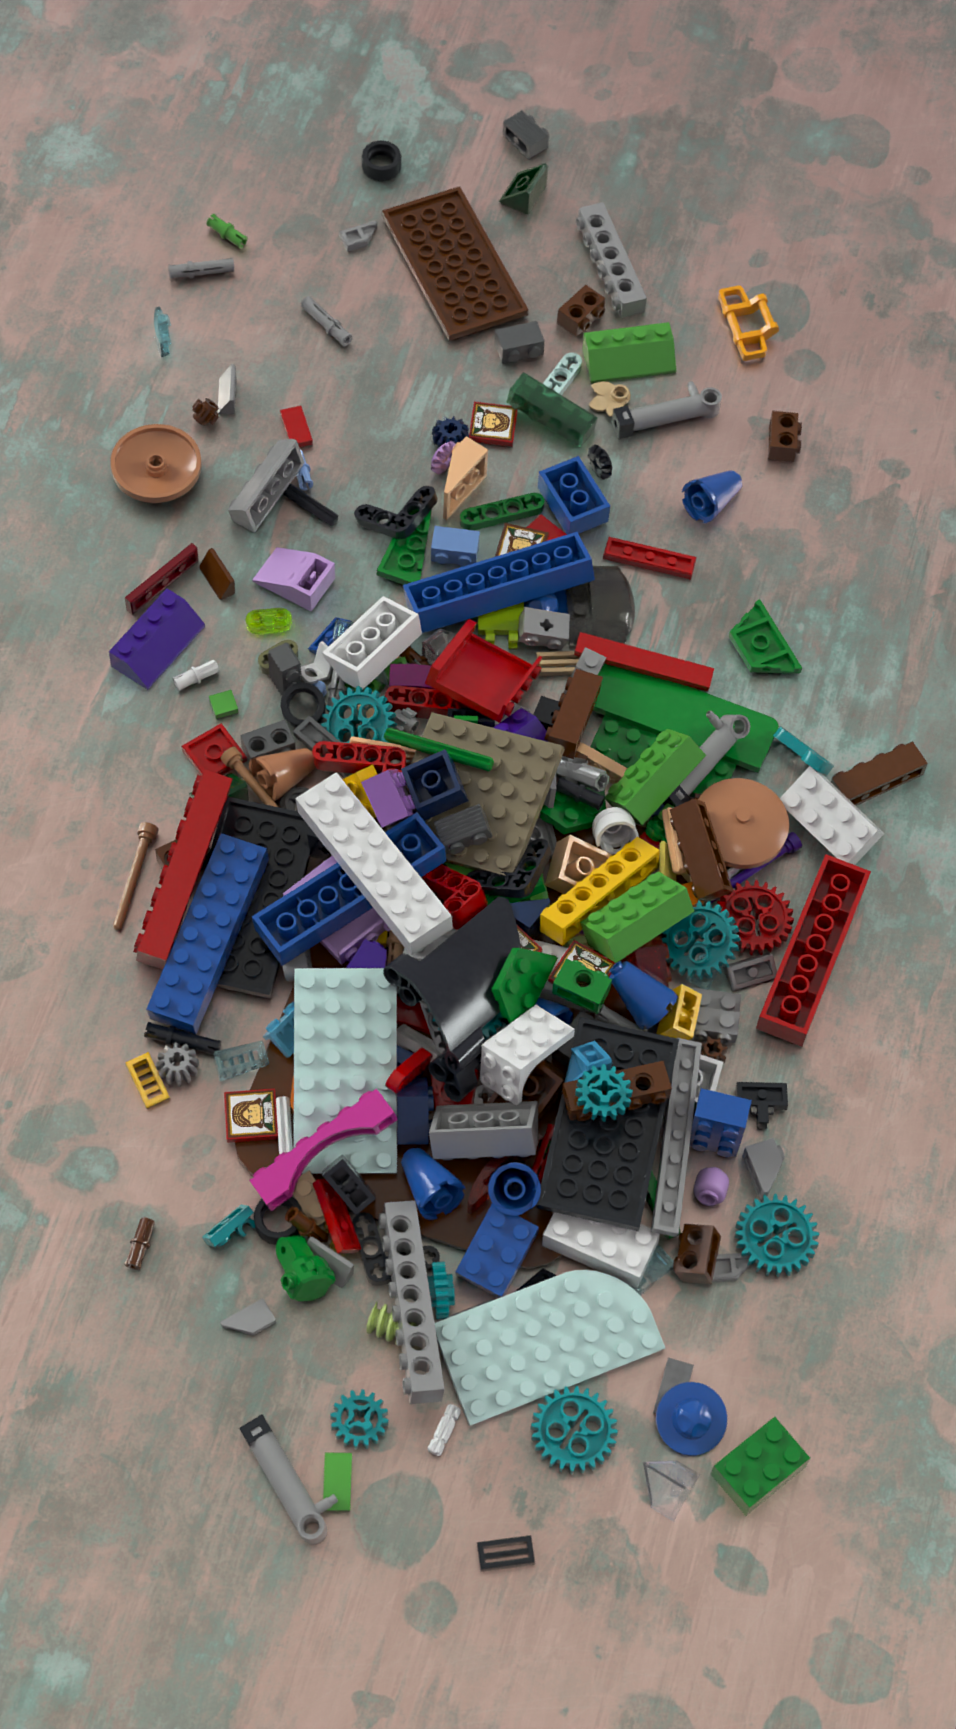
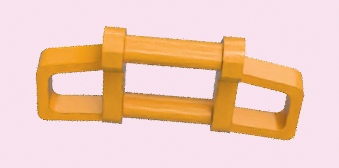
M740 285L720 289L718 298L722 307V313L729 322L734 335L733 341L742 359L749 361L764 358L767 353L765 341L779 331L778 324L774 322L768 308L766 295L764 293L758 294L749 300L743 287ZM738 295L742 303L727 305L725 297ZM760 309L766 325L760 330L742 333L736 317L753 314ZM759 343L761 349L747 352L744 346Z

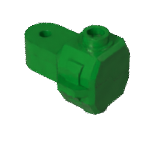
M303 1236L281 1237L278 1239L276 1255L285 1271L281 1278V1285L287 1291L289 1297L295 1301L302 1302L316 1300L324 1296L329 1287L335 1283V1273L330 1269L327 1261L312 1253Z

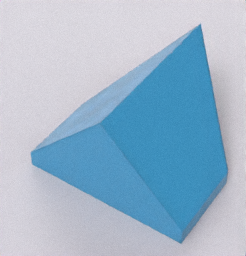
M596 1041L571 1048L572 1055L565 1082L583 1079V1072L587 1071L591 1074L592 1066H595L597 1070H601L602 1065L605 1064L606 1069L610 1071L612 1066L611 1057Z

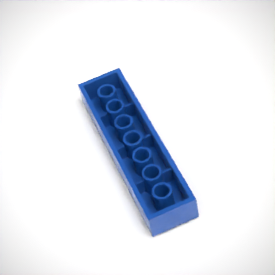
M574 532L403 585L408 609L419 615L422 633L584 584L595 580L592 558L578 532Z
M417 812L385 832L420 877L446 862L444 845ZM337 862L253 915L252 920L256 932L283 966L373 907Z
M222 833L220 834L146 1008L151 1020L175 1026L177 1029L197 1035L269 861L267 848Z

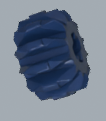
M444 416L443 421L437 420L435 426H433V444L439 448L450 441H453L455 444L461 443L466 436L469 438L468 425L464 424L463 419L456 420L455 416L448 419Z

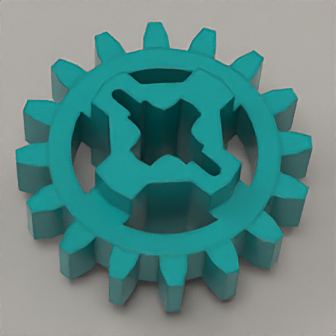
M605 1064L602 1065L601 1070H597L595 1066H592L591 1074L584 1071L583 1079H578L577 1087H579L575 1091V1096L579 1097L577 1105H584V1114L592 1112L593 1120L597 1115L601 1116L602 1122H605L606 1117L609 1115L613 1120H616L617 1112L623 1115L625 1114V1107L630 1106L631 1099L629 1098L632 1097L633 1090L628 1088L631 1081H623L625 1073L616 1074L615 1066L610 1071L606 1069Z
M433 1262L431 1267L432 1276H427L432 1307L435 1308L436 1320L449 1318V1306L455 1305L453 1274L446 1273L445 1262Z
M364 1389L361 1390L360 1395H356L351 1390L350 1398L341 1395L342 1404L334 1403L333 1406L336 1412L330 1414V1419L336 1422L331 1424V1429L334 1431L339 1430L335 1434L336 1439L344 1438L345 1447L352 1442L354 1443L355 1450L358 1449L359 1444H363L365 1449H368L369 1441L378 1444L377 1435L385 1436V1429L383 1427L388 1426L389 1420L383 1417L388 1415L387 1408L380 1409L383 1406V1400L380 1399L375 1402V1393L372 1392L367 1397L365 1396ZM344 1411H346L348 1419L342 1425L341 1418ZM377 1415L378 1421L375 1428H373L371 1420ZM358 1416L360 1419L364 1417V1422L361 1423L359 1420L355 1422V1417ZM356 1433V1434H363V1435H362V1436H357V1435H353V1434Z

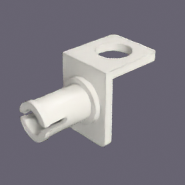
M324 642L319 643L314 663L301 667V678L305 683L314 684L330 678L332 667L322 655V652L328 648ZM312 671L315 672L317 676L309 677L305 674V672Z

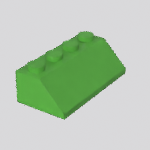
M669 322L584 333L582 351L591 384L676 373L674 338Z

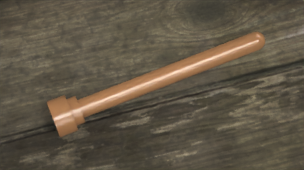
M231 747L227 749L221 756L223 763L227 767H231V769L235 768L263 804L278 807L242 763L243 759L241 758L242 754L237 748Z
M148 822L140 823L137 832L140 842L113 923L115 930L123 928L149 843H152L157 837L159 828L154 824Z

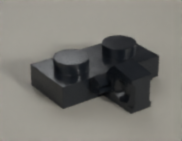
M736 1083V1097L752 1100L750 1113L751 1115H756L757 1129H767L769 1115H774V1110H787V1083Z

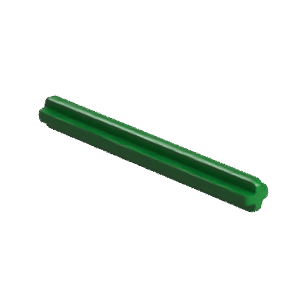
M387 728L384 733V738L387 742L431 755L446 749L454 762L481 770L491 771L494 765L492 757L397 729Z

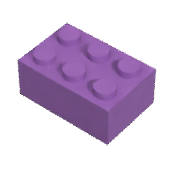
M398 769L384 771L361 782L381 828L393 825L416 813L413 799L405 787L407 784L403 773L399 772Z

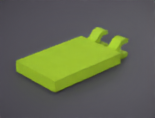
M524 602L478 616V635H485V640L492 644L495 642V635H508V649H518L519 616L524 610Z

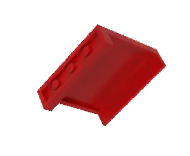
M468 619L430 667L425 684L500 723L505 715L508 717L511 715L515 707L514 703L519 704L524 691L527 692L533 683V679L536 680L542 670V667L539 666L542 657L539 656L533 665L473 634L477 623Z

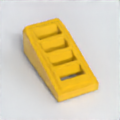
M149 1052L125 1062L126 1068L146 1108L170 1098ZM147 1063L148 1068L137 1073L135 1072V1068ZM149 1072L152 1073L153 1076L140 1082L139 1077ZM156 1081L157 1085L147 1090L143 1089L142 1086ZM160 1089L162 1094L148 1100V1094Z

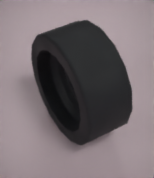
M379 140L371 142L362 152L363 172L367 177L376 181H388L395 178L401 170L400 149L389 141ZM382 155L391 158L393 163L386 166H377L369 160L375 156Z
M300 682L293 684L286 689L281 698L282 714L286 721L295 728L305 720L294 717L290 712V701L297 693L306 692L313 695L316 699L317 710L312 716L315 721L320 723L323 719L322 714H325L326 703L324 696L316 686L310 683Z
M294 1197L281 1204V1206H286L289 1209L297 1207L302 1212L301 1205ZM263 1199L259 1201L254 1211L256 1232L261 1239L269 1244L276 1245L281 1237L299 1235L298 1229L293 1225L282 1232L268 1230L264 1225L263 1217L269 1207Z

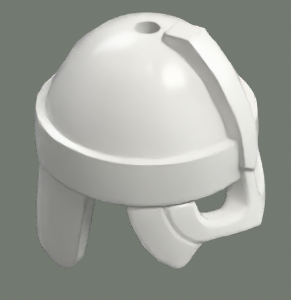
M612 807L601 811L595 817L592 824L593 836L597 847L601 846L602 850L612 855L620 851L627 842H631L636 837H639L633 817L622 808Z

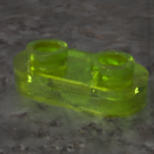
M285 608L252 610L246 615V628L253 634L285 632L292 625V615Z

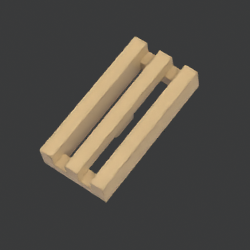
M575 651L537 652L536 659L539 656L542 657L540 667H559L542 668L539 676L572 675L575 667L565 666L576 665L580 657L574 655Z

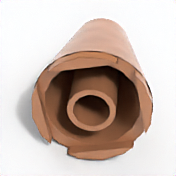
M307 748L255 757L250 760L248 766L249 772L273 801H277L316 768L313 752Z

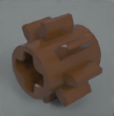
M205 398L203 402L198 399L192 406V411L194 412L192 417L203 426H206L208 422L214 425L219 418V413L217 412L219 407L208 398Z
M709 1036L706 1043H702L701 1055L722 1061L724 1064L726 1061L724 1054L727 1053L728 1047H722L720 1038L715 1040Z

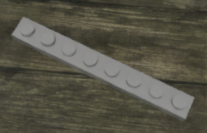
M677 1038L679 1043L670 1081L672 1090L670 1098L667 1099L651 1232L677 1237L680 1228L702 1046L700 1042Z

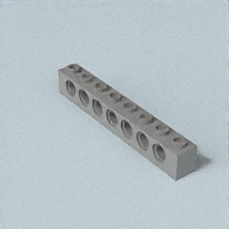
M416 1201L384 1203L383 1213H379L380 1229L385 1231V1236H382L383 1252H388L389 1258L385 1261L386 1274L391 1275L392 1282H389V1296L395 1299V1306H392L393 1321L398 1322L399 1327L396 1330V1344L402 1348V1354H399L400 1370H405L406 1378H403L404 1395L408 1394L410 1404L442 1402L445 1389ZM395 1230H402V1231H404V1232H403V1233H399V1232H397V1231H395ZM400 1252H404V1253H406V1254H408V1255L403 1256V1255H400L399 1253H400ZM407 1275L410 1276L411 1279H405L402 1276ZM405 1299H413L415 1302H407ZM414 1322L417 1323L419 1326H411L408 1323ZM419 1346L422 1350H415L412 1347ZM422 1370L426 1374L420 1375L417 1374L415 1371Z

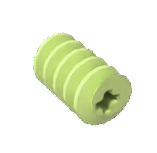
M376 1302L369 1316L366 1331L371 1334L376 1329V1336L378 1338H381L386 1333V1341L391 1342L396 1336V1330L399 1329L398 1322L393 1321L392 1311L387 1313V1304H384L379 1310L377 1309ZM414 1322L408 1323L411 1326H419Z

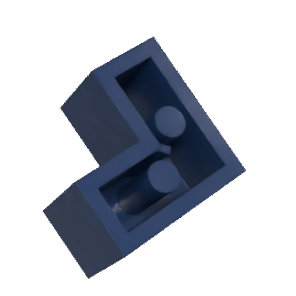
M427 1077L414 1078L397 1093L398 1145L428 1144V1135L432 1120H428V1111H433V1086H428Z

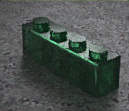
M524 372L508 393L507 403L514 409L522 411L532 420L538 421L550 431L556 432L569 443L575 444L580 448L595 429L598 417Z

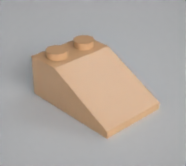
M467 436L461 443H456L452 449V457L444 490L443 518L445 520L457 510L487 477L488 449Z
M569 835L556 842L545 885L562 894H566L577 882L590 875L592 870L605 863L612 854Z

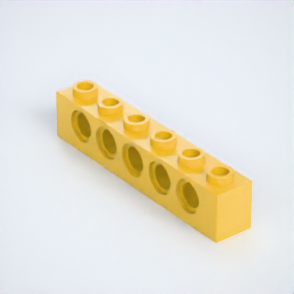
M636 837L630 843H626L620 851L610 856L605 863L592 870L590 875L577 882L570 891L562 894L550 907H546L541 912L540 932L563 946L583 930L580 924L582 920L591 913L606 906L611 900L626 893L631 887L638 885L658 869L660 850L639 837Z

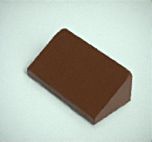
M210 548L200 563L199 569L217 597L223 600L235 594V582L215 550Z

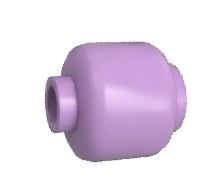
M717 1167L700 1170L693 1187L695 1197L706 1206L722 1203L728 1191L729 1178Z

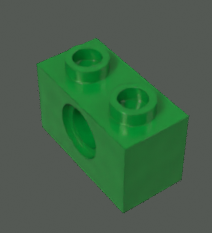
M566 958L553 982L552 994L598 1014L611 989L612 979L604 972L586 968L580 961H571ZM583 981L588 983L589 986L581 987L577 983Z

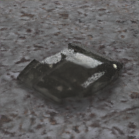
M593 566L595 580L565 589L566 612L570 614L569 646H576L580 632L625 644L627 642L625 638L632 631L635 619V602L631 586L618 566Z

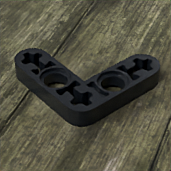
M423 486L414 493L398 514L369 504H363L355 509L354 515L358 525L396 539H405L413 533L435 506L438 498L432 486ZM419 510L417 514L409 515L411 511ZM388 519L386 523L378 524L379 521Z
M536 839L530 842L514 873L500 872L506 875L504 876L494 872L474 870L468 873L467 877L478 881L485 895L525 898L533 892L551 857L552 852L548 841ZM530 866H536L530 871H525ZM505 881L504 884L500 886H494L497 882Z
M358 1213L353 1218L352 1223L361 1246L359 1254L367 1280L374 1286L389 1284V1282H392L391 1275H387L385 1271V1261L389 1258L383 1252L375 1220L369 1213ZM363 1220L365 1224H369L367 1226L369 1236L365 1238L362 1227H358L360 1226V1221ZM368 1243H373L377 1245L378 1251L374 1255H368L363 1250L364 1246ZM430 1245L423 1246L424 1254L434 1257L432 1258V1263L440 1262V1254L435 1247ZM404 1252L399 1253L400 1255H403V1256L408 1255V1254H406V1253H404ZM425 1260L426 1272H431L432 1263L428 1264ZM375 1268L384 1271L381 1278H377V1275H371L374 1273ZM407 1275L402 1276L405 1279L410 1278Z

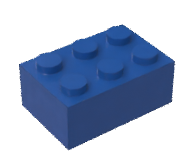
M579 456L539 471L537 488L567 535L574 532L579 534L609 521L610 504Z
M701 1088L692 1120L689 1146L698 1151L709 1150L717 1152L722 1157H737L752 1100Z
M492 1203L455 1271L456 1276L496 1298L505 1296L539 1232V1227L517 1215L502 1213Z

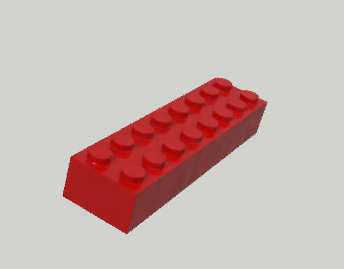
M204 769L202 776L197 775L191 794L194 798L189 797L183 817L186 820H180L176 831L175 839L178 842H172L168 853L167 862L170 864L169 866L164 864L158 883L161 885V888H155L151 899L150 907H153V910H147L142 930H145L144 934H138L133 952L137 953L136 961L163 970L227 800L232 778Z
M825 854L760 1013L756 1029L801 1047L803 1046L871 871Z

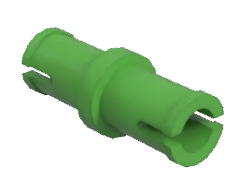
M215 214L211 215L213 220L210 217L208 218L206 225L218 232L222 239H228L240 249L244 247L241 243L246 245L248 237L234 229L233 224L224 222Z

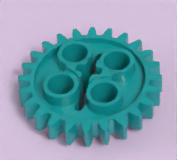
M360 686L356 687L355 692L348 687L347 695L340 691V699L337 700L332 697L334 705L325 706L330 712L329 714H322V717L327 719V722L320 725L343 743H349V741L344 742L343 740L345 733L349 731L351 732V737L365 739L368 732L374 731L372 740L387 742L384 738L386 729L397 726L396 722L391 721L396 714L389 712L393 705L386 703L387 698L385 696L379 697L380 692L377 690L372 693V689L366 687L364 692ZM374 707L373 716L367 718L368 709ZM351 708L352 713L350 717L345 719L344 712ZM360 721H361V722H362V725H359V726H358V729H357L355 726H356L357 724H360Z
M698 900L697 906L693 907V913L662 932L666 938L660 939V943L665 946L661 949L663 955H667L664 959L667 963L672 962L671 968L674 971L679 968V974L683 976L687 972L690 979L696 973L699 979L702 980L704 973H707L712 978V971L716 970L721 974L720 967L722 965L727 968L730 967L727 960L736 959L732 951H739L740 948L735 942L741 941V938L736 934L739 932L738 926L734 925L736 921L733 917H729L730 914L727 909L721 912V906L717 904L713 908L710 901L703 907L701 901ZM706 920L702 927H695L697 921ZM715 936H723L720 942L712 943V939ZM688 937V941L685 944L678 945L679 939ZM698 938L704 939L702 942L696 941ZM706 953L702 960H695L697 954Z
M774 1194L772 1200H769L764 1195L762 1203L755 1198L753 1207L747 1204L745 1207L746 1213H740L739 1219L741 1221H737L735 1226L739 1231L735 1232L734 1238L740 1239L736 1244V1248H744L741 1253L742 1257L750 1256L747 1263L748 1266L753 1263L758 1264L756 1272L766 1268V1276H769L771 1270H775L776 1276L780 1277L781 1271L784 1270L786 1275L790 1276L792 1268L796 1272H800L801 1264L807 1266L809 1263L808 1258L814 1257L815 1252L812 1249H817L819 1243L815 1240L818 1239L819 1232L813 1230L816 1229L818 1224L817 1222H809L813 1214H804L805 1205L800 1208L796 1207L797 1199L788 1203L787 1195L783 1197L782 1201L778 1200L777 1194ZM782 1215L786 1218V1222H779L774 1216ZM792 1224L796 1225V1227L787 1229ZM760 1227L765 1231V1233L757 1234L754 1232L753 1228ZM795 1236L801 1243L794 1244L788 1237ZM767 1241L764 1245H762V1246H760V1247L757 1245V1244H760V1243H763V1242ZM774 1248L778 1251L779 1255L772 1256L767 1252V1249Z
M565 1386L562 1395L555 1389L553 1393L554 1399L546 1395L544 1398L546 1405L538 1404L537 1409L540 1413H533L532 1418L537 1422L531 1424V1430L536 1431V1433L532 1434L531 1440L539 1441L535 1445V1451L544 1450L541 1460L549 1457L551 1458L549 1467H553L558 1463L560 1464L559 1472H562L565 1466H567L572 1475L575 1467H578L581 1474H584L586 1465L592 1471L595 1470V1461L603 1465L605 1461L603 1455L610 1457L612 1451L609 1447H615L616 1441L611 1437H616L618 1434V1430L611 1428L617 1424V1419H609L613 1415L614 1410H605L607 1400L599 1403L597 1401L599 1393L590 1397L589 1388H586L582 1394L579 1393L578 1386H575L574 1393H570L568 1387ZM566 1407H572L577 1411V1414L575 1416H568L563 1410ZM588 1411V1415L580 1423L579 1431H575L565 1449H561L560 1446L567 1439L570 1428L573 1429L582 1413ZM588 1422H595L599 1425L600 1429L590 1431L586 1424ZM557 1428L563 1435L560 1438H553L550 1436L549 1431ZM575 1443L582 1444L585 1451L576 1453L572 1450L571 1446Z

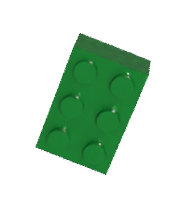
M773 1417L713 1466L711 1475L743 1514L747 1516L807 1466L810 1457L779 1420Z

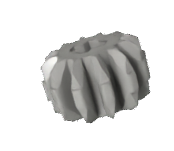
M177 1042L174 1043V1048L172 1049L166 1045L164 1047L165 1053L158 1054L159 1061L156 1063V1069L160 1070L159 1076L161 1079L166 1078L169 1085L174 1080L179 1087L182 1083L181 1080L190 1083V1076H196L198 1073L196 1067L199 1066V1059L195 1058V1050H189L187 1044L179 1048Z

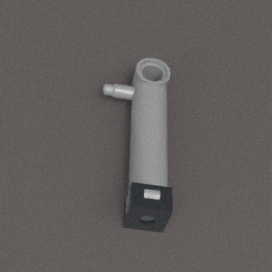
M690 381L687 384L690 393L688 397L635 409H629L628 405L614 408L612 425L618 439L633 436V432L699 416L714 418L719 414L722 395L719 390L712 387L703 389L699 394L694 382Z
M713 711L706 713L707 718L715 728V731L700 746V749L706 756L663 802L664 805L669 803L676 807L691 800L689 795L736 741L748 735L750 722L747 717L727 714L719 719Z
M261 1414L239 1429L302 1539L308 1544L316 1545L321 1543L327 1535V1526L320 1514L331 1508L338 1500L335 1495H331L314 1504L265 1417ZM309 1523H318L319 1529L316 1533L308 1534L305 1532Z

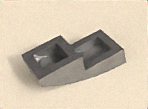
M668 1358L653 1414H656L661 1398L669 1389L690 1381L694 1365Z

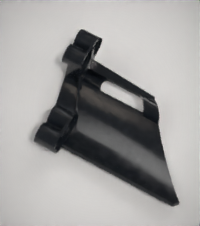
M497 897L421 961L402 953L383 969L385 979L391 985L399 986V997L406 1005L412 1007L421 1000H424L432 1013L447 1049L429 1064L428 1068L436 1080L444 1081V1091L454 1102H460L477 1086L475 1069L481 1063L482 1044L485 1043L482 1027L500 1012L499 1003L494 997L492 988L511 949L521 948L516 920L508 898Z

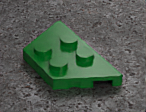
M760 599L754 603V607L748 613L746 612L741 618L740 623L736 624L729 632V638L750 672L801 673L802 666L762 601Z
M586 788V789L591 790V791H593V792H595V793H597V794H600V795L605 796V790H604V791L597 792V791H595V790ZM556 791L553 808H548L543 804L539 818L552 824L562 834L580 831L592 827L595 817L606 809V800H604L600 810H597L583 802L577 803L574 801V798Z
M523 948L511 949L492 988L494 997L499 1003L501 1015L503 1018L508 1019L509 1024L535 1006L558 959L557 956Z

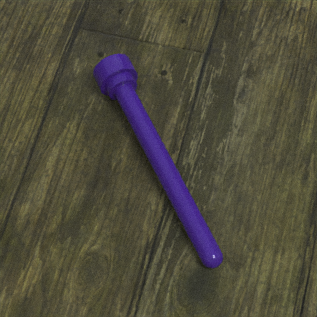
M794 832L788 833L783 848L774 859L762 866L744 869L730 879L732 888H735L737 882L741 884L783 854L795 853L802 848L799 837Z

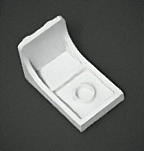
M538 1005L533 1006L482 1044L480 1081L484 1086L492 1089L505 1100L518 1105L522 1102L523 1087L531 1071L543 1059L574 1037L575 1029Z

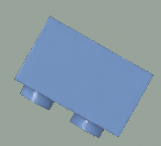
M435 526L431 545V561L461 566L476 563L480 531Z

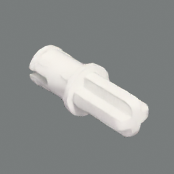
M212 660L196 668L192 666L190 670L172 677L176 688L180 691L192 684H200L202 679L217 673L219 666L215 660Z

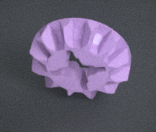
M453 441L440 446L432 458L431 470L438 475L445 472L450 466L452 449L455 446Z

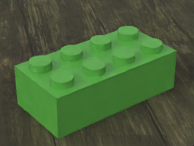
M666 729L656 737V741L650 748L645 749L641 753L640 759L626 769L624 776L609 788L605 800L612 807L625 809L633 817L635 823L643 825L704 759L706 754L690 736Z
M658 871L651 874L638 885L631 887L618 898L611 900L606 906L591 913L580 924L588 945L617 963L693 913L694 909L687 888Z

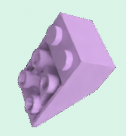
M276 547L252 582L312 611L335 580V563L315 553Z

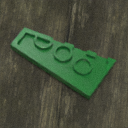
M432 509L409 537L405 539L392 538L377 568V576L403 585L421 580ZM413 510L409 515L417 514L419 510Z

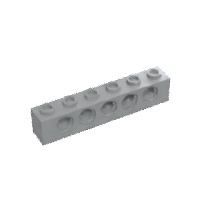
M604 203L579 208V215L576 218L577 228L582 230L584 243L590 248L591 259L597 264L599 277L604 279L605 290L612 297L614 310H618L621 318L645 312L647 297Z

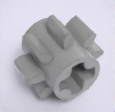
M408 707L406 710L404 708L403 710L397 709L394 712L396 716L391 719V721L397 723V726L393 728L413 734L419 725V721L415 717L417 713Z

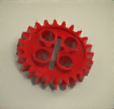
M746 880L744 887L737 882L735 890L733 889L734 892L720 897V901H717V904L722 908L721 912L727 909L730 914L729 917L735 919L734 925H737L738 928H747L749 932H743L739 929V932L736 933L741 938V941L735 942V944L741 946L740 953H743L745 949H749L750 955H753L754 950H758L759 954L763 955L764 948L772 953L774 946L780 948L782 941L786 942L788 934H791L793 928L791 925H793L794 918L791 917L793 909L788 908L790 900L782 901L784 893L777 895L776 886L771 890L767 889L768 882H765L762 887L759 886L758 880H755L754 886H751L749 881ZM749 899H751L753 903V915H751L752 906L750 904ZM759 903H764L768 905V907H762L759 905ZM740 906L745 910H737L735 907ZM755 920H757L756 929L758 931L759 936H757L755 932ZM764 925H771L773 929L765 928Z

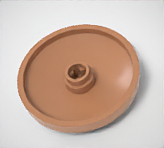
M164 424L144 425L126 433L113 448L110 460L112 476L120 490L136 500L148 503L168 502L186 494L196 484L202 465L200 450L192 437L181 429Z
M743 778L726 779L713 784L699 797L698 800L706 804L725 866L736 869L756 868L770 862L783 848L789 832L788 814L780 798L765 785Z

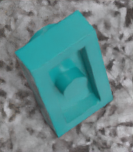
M239 1205L203 1235V1240L209 1246L220 1247L230 1240L231 1237L229 1235L234 1231L239 1236L245 1237L246 1234L242 1229L244 1223L247 1222L251 1228H255L254 1220L248 1218L254 1213L248 1205Z

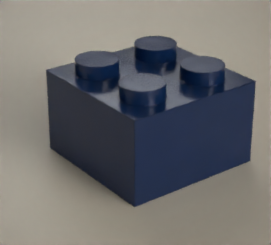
M446 749L401 769L416 810L424 821L469 801L454 761Z

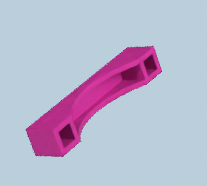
M377 1088L372 1092L368 1091L352 1107L347 1106L343 1108L334 1120L321 1124L317 1128L316 1133L310 1137L300 1139L296 1143V1147L291 1151L278 1155L273 1164L267 1168L263 1167L257 1170L249 1181L269 1209L273 1211L293 1196L296 1183L303 1170L323 1149L348 1137L377 1135L398 1119Z

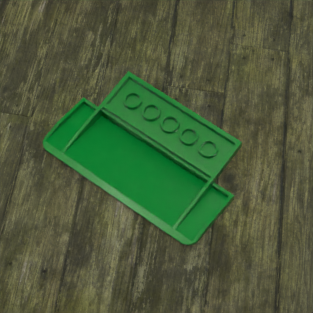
M604 663L599 673V676L603 677L602 685L593 711L605 716L590 747L622 766L629 768L640 759L641 753L645 749L650 748L656 741V737L666 729L690 736L700 748L715 731L714 726L706 716L708 711H713L719 719L727 714L747 717L750 722L748 735L738 739L689 795L694 798L695 793L702 794L713 784L731 779L737 765L759 773L775 737L773 735L778 730L779 724L770 716L695 688Z

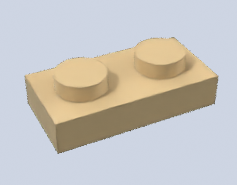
M309 1170L300 1176L293 1195L301 1205L304 1214L308 1218H314L316 1224L320 1226L326 1221L312 1184L316 1180Z

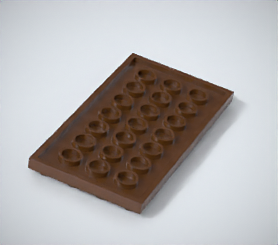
M460 186L382 210V217L449 341L528 316L529 309Z

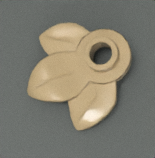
M597 382L591 386L597 396L590 402L589 407L597 412L606 411L607 415L612 417L613 409L627 404L630 401L631 393L625 385L618 384L614 386L610 382Z

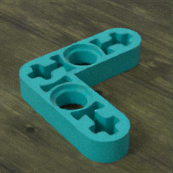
M780 726L773 735L801 756V760L816 771L828 775L834 767L832 763Z

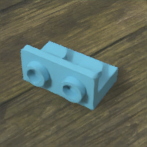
M294 1001L283 1010L285 1015L279 1021L276 1018L265 1028L267 1032L263 1035V1038L265 1040L270 1039L286 1058L294 1053Z

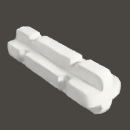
M453 1404L447 1406L444 1412L445 1417H442L433 1435L434 1439L431 1440L428 1446V1451L436 1456L442 1454L445 1448L444 1443H447L456 1422L454 1421L458 1420L461 1409Z

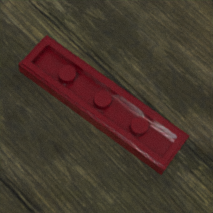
M193 543L189 544L125 597L126 610L131 615L135 614L199 561L198 548Z

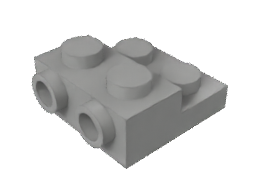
M692 987L693 990L702 994L693 1039L702 1041L710 1036L711 1039L715 1040L720 1038L721 1044L736 1043L741 994Z

